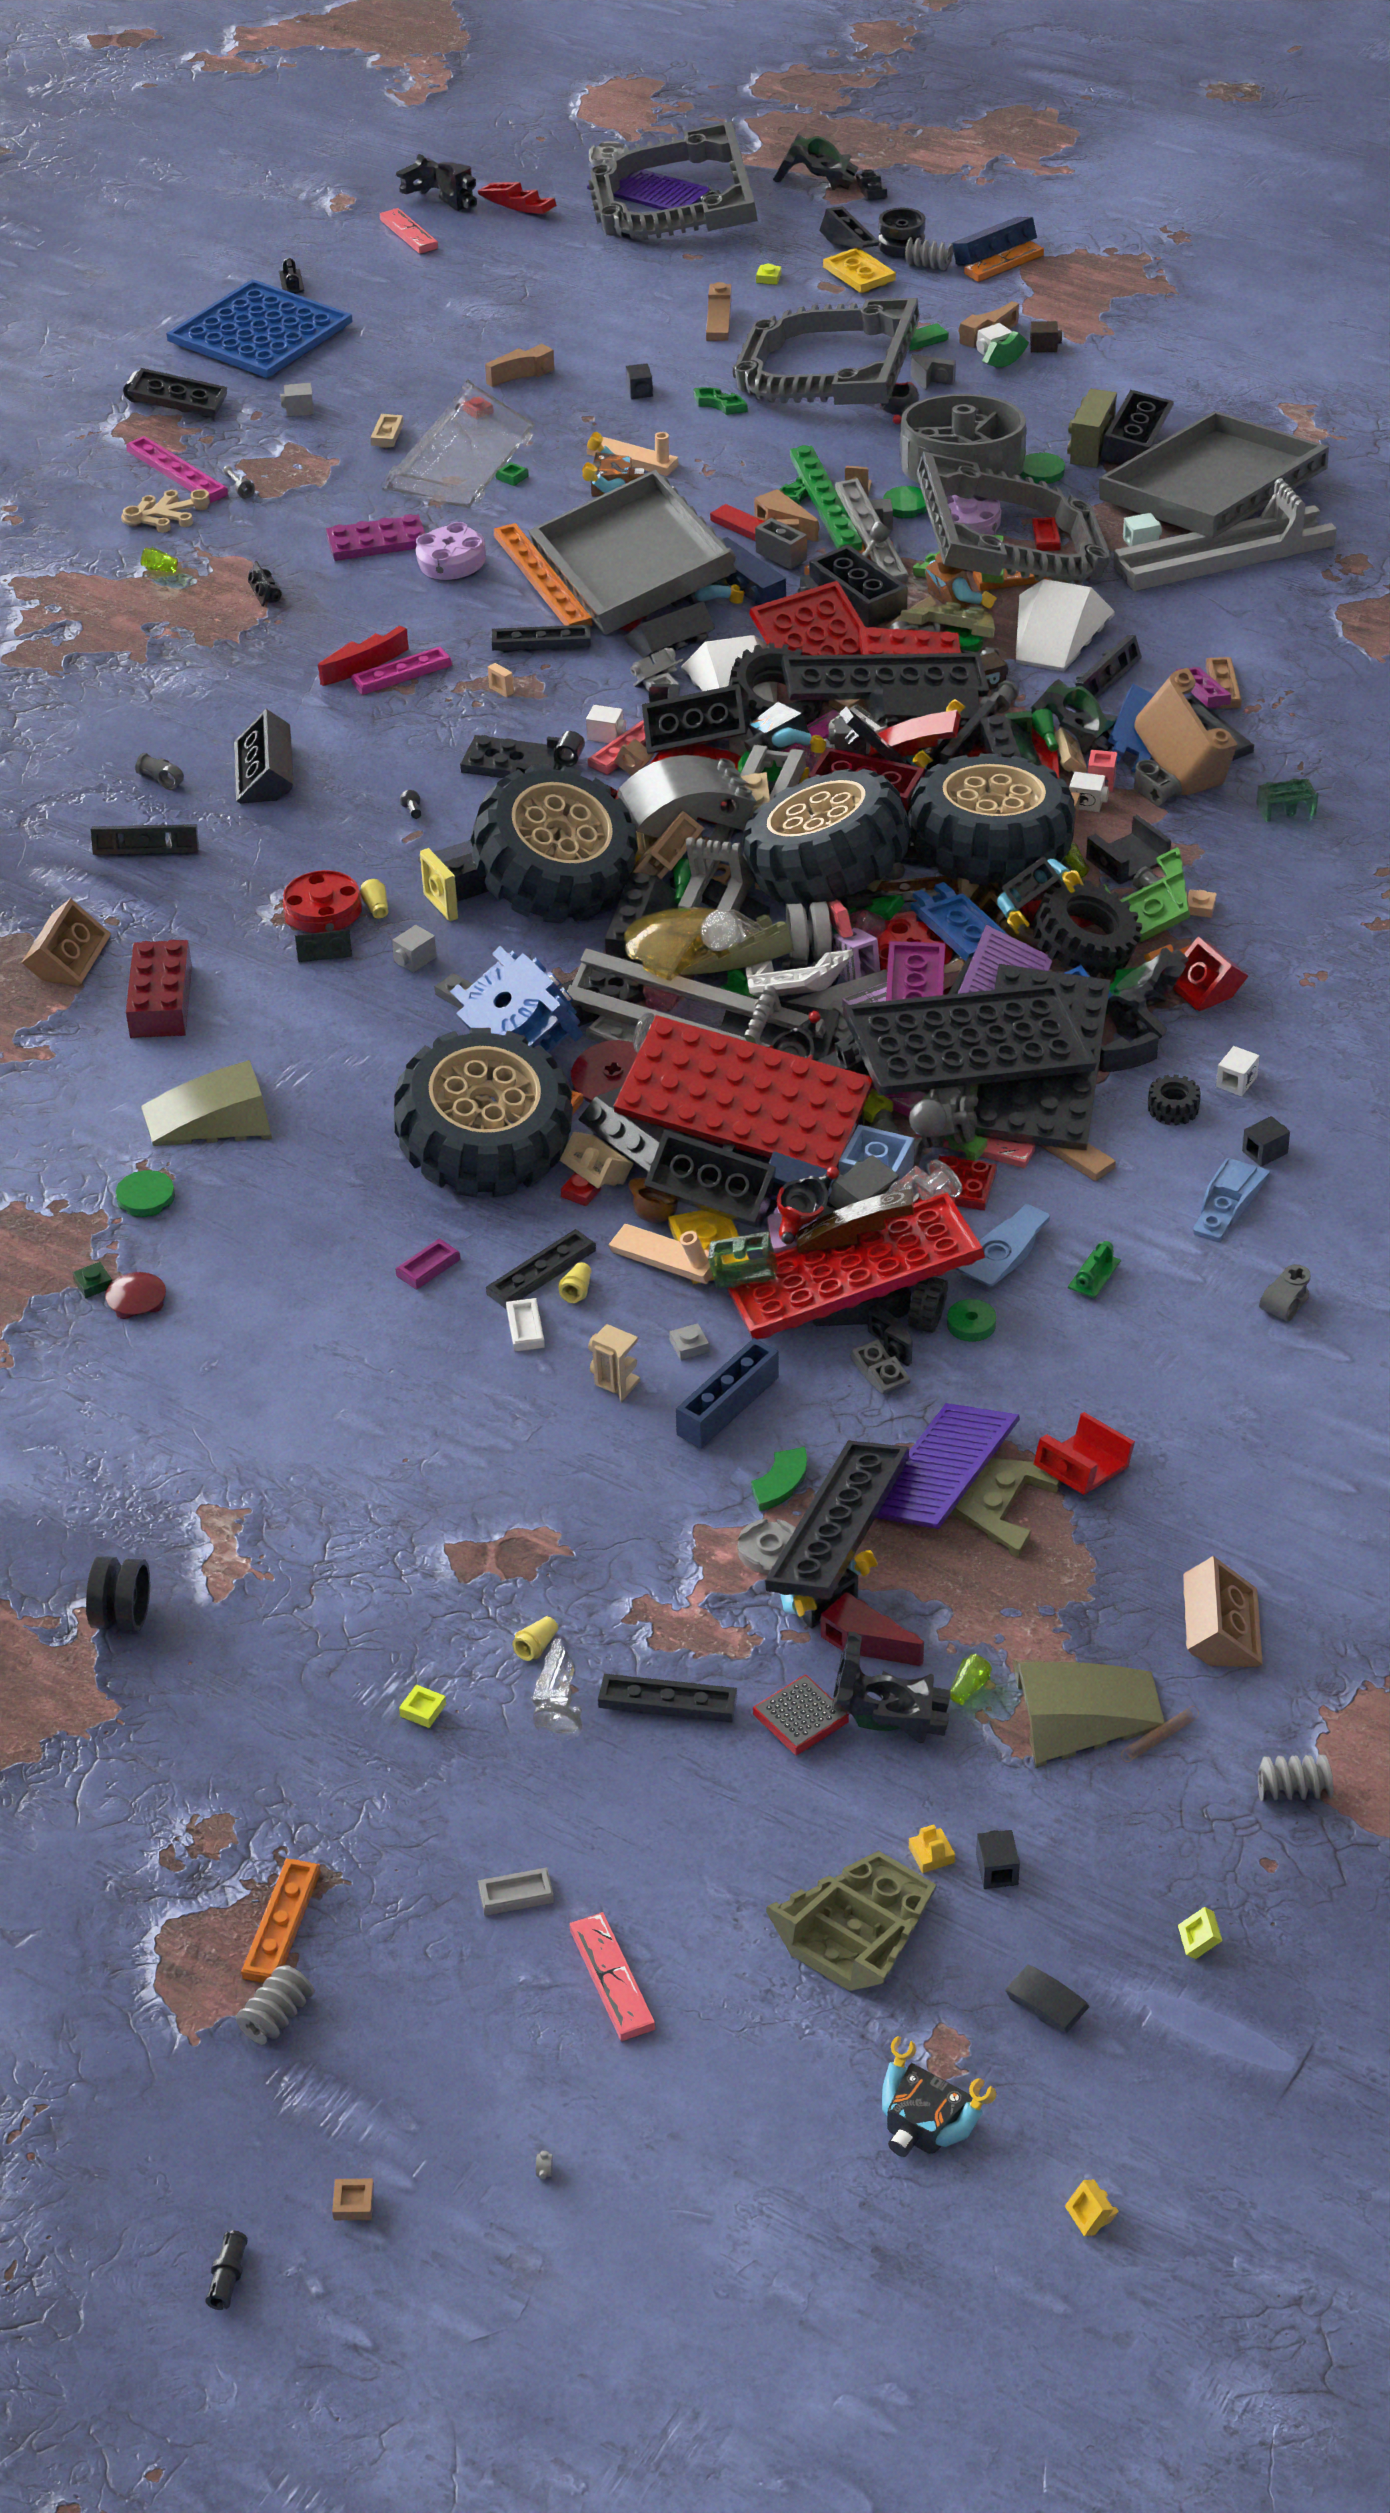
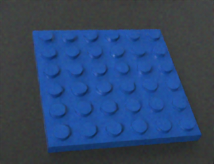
M251 279L167 332L166 335L168 342L209 356L212 359L220 360L228 365L258 374L261 377L269 378L297 358H300L303 354L329 339L338 331L343 330L353 322L350 313Z

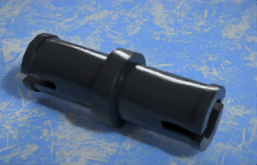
M231 2230L230 2233L227 2231L223 2235L219 2257L214 2260L211 2267L213 2278L205 2299L206 2304L212 2309L223 2310V2308L228 2309L230 2307L235 2282L242 2275L243 2267L241 2266V2260L248 2242L247 2236L242 2232Z

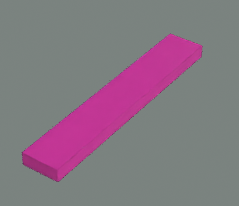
M146 436L126 444L127 452L189 491L207 490L210 503L228 495V488Z

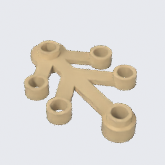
M204 489L194 490L190 494L191 499L178 502V492L176 490H167L157 504L154 496H144L138 506L124 508L121 516L122 522L131 527L138 526L141 523L153 525L161 533L168 532L171 529L169 519L178 520L179 525L182 527H189L193 524L192 514L176 511L194 507L196 510L208 508L210 503L209 492Z

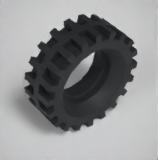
M768 643V647L762 649L759 644L754 646L752 653L746 649L743 651L742 658L737 657L735 659L728 686L741 684L748 692L751 722L776 704L758 696L753 691V688L757 684L764 682H777L786 685L781 665L782 657L802 656L803 650L799 648L795 652L788 650L789 645L783 644L782 648H775L774 643ZM802 700L790 704H781L800 712L805 723L808 725L815 721L816 718H819L824 700Z
M1084 880L1083 886L1080 884L1073 886L1075 889L1073 893L1068 891L1064 881H1058L1056 886L1051 885L1047 893H1045L1031 923V928H1035L1032 933L1033 938L1040 939L1038 944L1040 950L1047 949L1049 951L1047 957L1051 960L1058 959L1061 961L1062 968L1066 969L1068 966L1076 968L1082 965L1084 970L1089 972L1090 977L1095 978L1098 973H1102L1104 977H1110L1113 971L1116 973V970L1126 967L1142 936V933H1140L1142 923L1136 922L1139 917L1137 912H1130L1131 904L1128 901L1121 902L1118 899L1120 894L1114 891L1110 894L1105 891L1106 886L1100 884L1099 887L1091 886V881ZM1069 916H1077L1089 920L1102 928L1107 935H1098L1085 931L1076 925Z

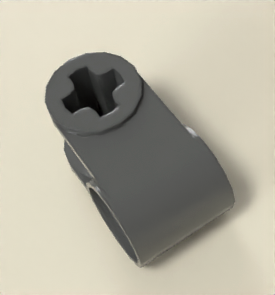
M1141 760L1136 764L1134 789L1149 799L1154 805L1160 806L1166 799L1178 797L1181 794L1182 786L1178 778L1159 766L1157 762Z
M1297 1264L1286 1267L1280 1276L1264 1291L1259 1304L1260 1309L1287 1322L1293 1319L1296 1312L1309 1298V1290L1307 1288L1311 1277L1309 1269Z

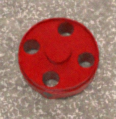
M330 870L313 871L295 878L287 885L283 894L285 922L289 926L307 933L339 931L346 928L362 912L361 893L357 883L344 873Z
M901 918L893 919L888 923V927L876 937L878 940L880 971L886 969L888 973L889 941L945 942L924 922L908 921ZM946 943L944 965L949 964L953 959V949Z

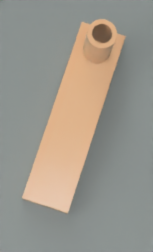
M666 432L655 434V451L603 437V442L601 443L603 447L607 446L616 455L630 456L632 458V467L644 468L650 472L656 470L659 474L668 476L679 465L678 457L669 455V434ZM587 446L588 455L595 456V452H599L598 450L592 451Z
M624 1224L609 1243L612 1253L704 1284L708 1283L723 1263L719 1254L703 1249L694 1231L685 1232L681 1235L680 1241L629 1224Z

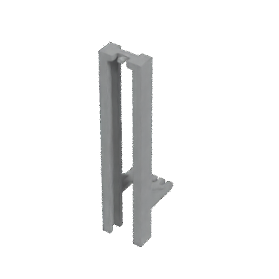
M1279 478L1275 481L1274 494L1259 518L1241 521L1214 538L1192 532L1114 550L1113 567L1120 575L1123 574V579L1127 580V584L1131 589L1137 591L1335 546L1337 529L1332 523L1318 526L1316 516L1320 515V510L1315 505L1305 507V503L1301 498L1296 495L1282 478Z
M754 745L740 776L762 773L764 767H772L773 760H775L777 767L783 768L770 794L771 801L774 799V795L787 787L798 785L806 768L804 750L791 749L790 753L770 751L767 750V746ZM728 799L726 806L731 802V799ZM717 823L707 842V846L704 839H698L695 844L694 838H687L686 848L692 877L678 905L681 922L693 920L702 901V894L710 879L713 878L720 861H727L730 866L731 880L716 911L717 915H724L721 922L722 927H733L738 916L737 913L754 881L744 852L742 854L741 844L734 843L731 849L729 841L736 828Z
M587 948L581 958V965L576 977L567 990L573 998V1001L570 1003L573 1007L580 1005L584 1011L649 1030L655 1016L658 1015L766 1047L770 1045L760 1041V1036L766 1022L792 1029L798 1028L809 1018L807 1014L781 1007L776 989L771 985H765L763 989L764 995H761L758 999H753ZM593 970L752 1017L754 1020H750L748 1025L750 1030H746L744 1037L586 990L580 988V986H584L586 981L584 976H590ZM820 1019L816 1023L815 1037L822 1039L826 1026L824 1020Z

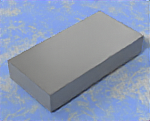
M547 1867L478 1880L484 1916L554 1903V1895Z

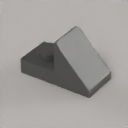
M912 354L911 377L922 388L927 390L931 382L954 384L956 360Z

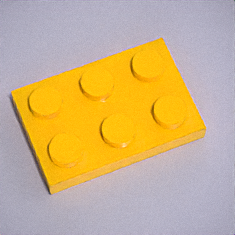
M858 247L823 259V268L860 293L868 292L870 289L878 286H885L887 283L896 280V272Z
M705 1210L668 1217L669 1228L674 1240L680 1241L682 1234L694 1231L704 1250L720 1255L723 1263L709 1281L722 1278V1272L750 1263L731 1219ZM691 1279L693 1284L701 1283Z

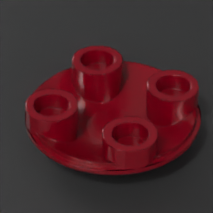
M133 1272L115 1279L108 1286L105 1298L108 1306L116 1312L118 1318L128 1319L133 1315L160 1311L164 1306L163 1300L166 1295V1287L164 1282L156 1275L146 1272Z

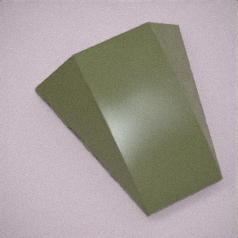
M763 914L756 918L757 922L749 926L747 924L736 929L735 933L714 941L715 947L707 951L706 948H701L672 964V967L683 975L738 969L769 961L794 951L789 928L782 921L772 924L770 917Z
M250 1060L195 1078L141 1106L153 1146L192 1144L193 1139H205L206 1143L218 1142V1138L235 1137V1141H247L248 1136L260 1135L262 1140L272 1139L262 1093Z
M1012 1659L1018 1689H1023L1031 1723L1030 1746L1035 1768L1047 1765V1760L1059 1756L1062 1760L1076 1756V1751L1091 1746L1094 1750L1107 1746V1741L1121 1738L1124 1741L1150 1733L1165 1723L1151 1671L1093 1663Z
M878 1850L844 1867L842 1874L834 1878L828 1875L818 1880L816 1887L806 1892L800 1889L790 1894V1899L782 1904L776 1901L768 1905L766 1913L791 1956L846 1990L852 1991L884 1983L934 1894L936 1884Z

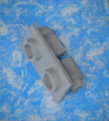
M664 648L651 655L655 664L652 663L649 656L634 662L630 671L633 676H637L638 681L633 683V685L635 686L643 682L644 686H646V679L661 673L668 672L671 674L677 671L676 665L681 663L683 658L676 661L675 651L672 648Z

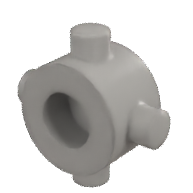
M545 2150L537 2153L536 2177L541 2179L552 2177L553 2154H549Z

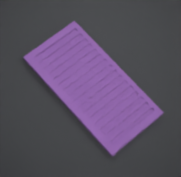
M986 925L958 993L994 990L999 964L1049 971L1052 960L1047 957V954Z

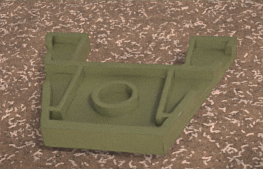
M946 602V605L901 611L900 621L922 625L931 621L972 629V635L994 638L995 632L992 614L984 612V608L972 606L969 609L960 608L961 604Z
M991 1458L951 1514L971 1528L978 1527L988 1534L987 1539L996 1545L1000 1542L1009 1548V1554L1020 1558L1030 1540L1031 1530L1003 1521L1024 1484L1057 1493L1063 1482L1033 1465L1034 1462Z

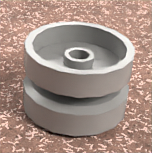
M826 901L812 902L809 907L808 920L805 908L801 903L787 904L786 924L789 928L794 951L789 953V957L807 961L810 946L814 961L819 962L825 953L831 952L832 928Z

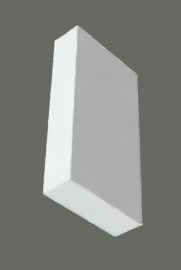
M536 1298L506 1302L514 1352L545 1348Z

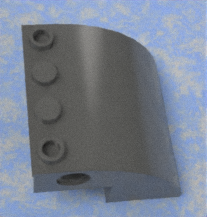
M689 755L668 757L653 762L631 776L619 788L617 793L618 797L622 799L628 808L636 831L657 838L666 831L681 811H684L695 821L699 817L744 831L753 807L757 803L752 795V791L746 785L747 782L741 778V773L736 770L735 763L724 758L718 761L707 757ZM728 799H731L727 806H721L722 802H727Z

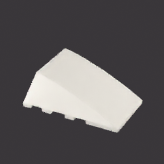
M1046 579L1041 580L1019 595L1016 663L1064 672L1080 654L1081 648L1087 646L1092 641V636L1096 631L1100 632L1102 630L1104 622L1114 616L1115 611L1092 587Z
M755 635L707 641L681 666V670L685 675L689 674L691 682L695 686H699L702 691L726 687L729 685L735 659L737 657L742 658L743 651L746 649L752 653L755 645L760 644L762 649L767 648L768 645ZM764 682L757 684L753 688V691L764 700L777 703V682Z
M851 949L825 953L815 967L774 972L772 960L746 966L749 992L756 997L764 995L763 989L765 985L773 986L778 996L825 990L832 985L853 956V951Z

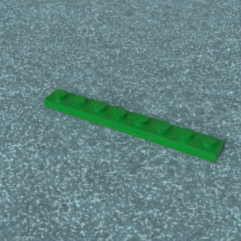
M802 445L798 448L790 449V458L836 549L850 545L857 551L862 550V540L813 446Z

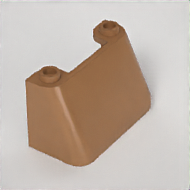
M1188 668L1175 671L1170 675L1137 715L1134 725L1137 734L1155 762L1167 772L1176 776L1182 786L1180 795H1190L1224 784L1238 745L1232 735L1224 729L1216 728L1208 731L1205 729L1184 694L1191 692L1195 686V678Z

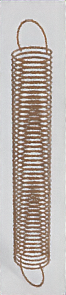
M1189 1709L1184 1710L1183 1714L1182 1712L1131 1744L1130 1750L1134 1749L1135 1746L1136 1748L1142 1747L1139 1752L1137 1751L1134 1754L1135 1756L1132 1759L1138 1757V1753L1139 1755L1143 1754L1169 1737L1168 1734L1172 1735L1191 1723V1717L1189 1718L1188 1715H1185Z

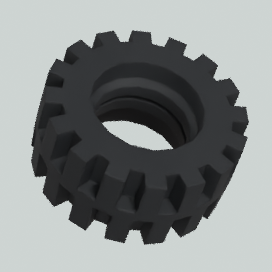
M1174 1074V1077L1164 1075V1079L1157 1078L1156 1082H1152L1149 1087L1148 1111H1150V1115L1156 1117L1158 1122L1165 1121L1167 1125H1170V1122L1174 1123V1125H1180V1122L1187 1124L1189 1119L1193 1121L1199 1113L1200 1087L1196 1085L1194 1080L1188 1081L1186 1076L1179 1078V1075Z
M933 1276L916 1284L908 1312L909 1327L931 1333L935 1332L939 1320H941L942 1311L947 1299V1280Z

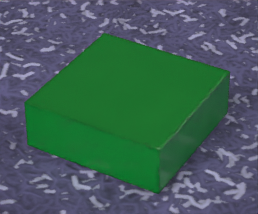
M512 462L496 472L497 480L512 486L517 485L529 476L527 468Z

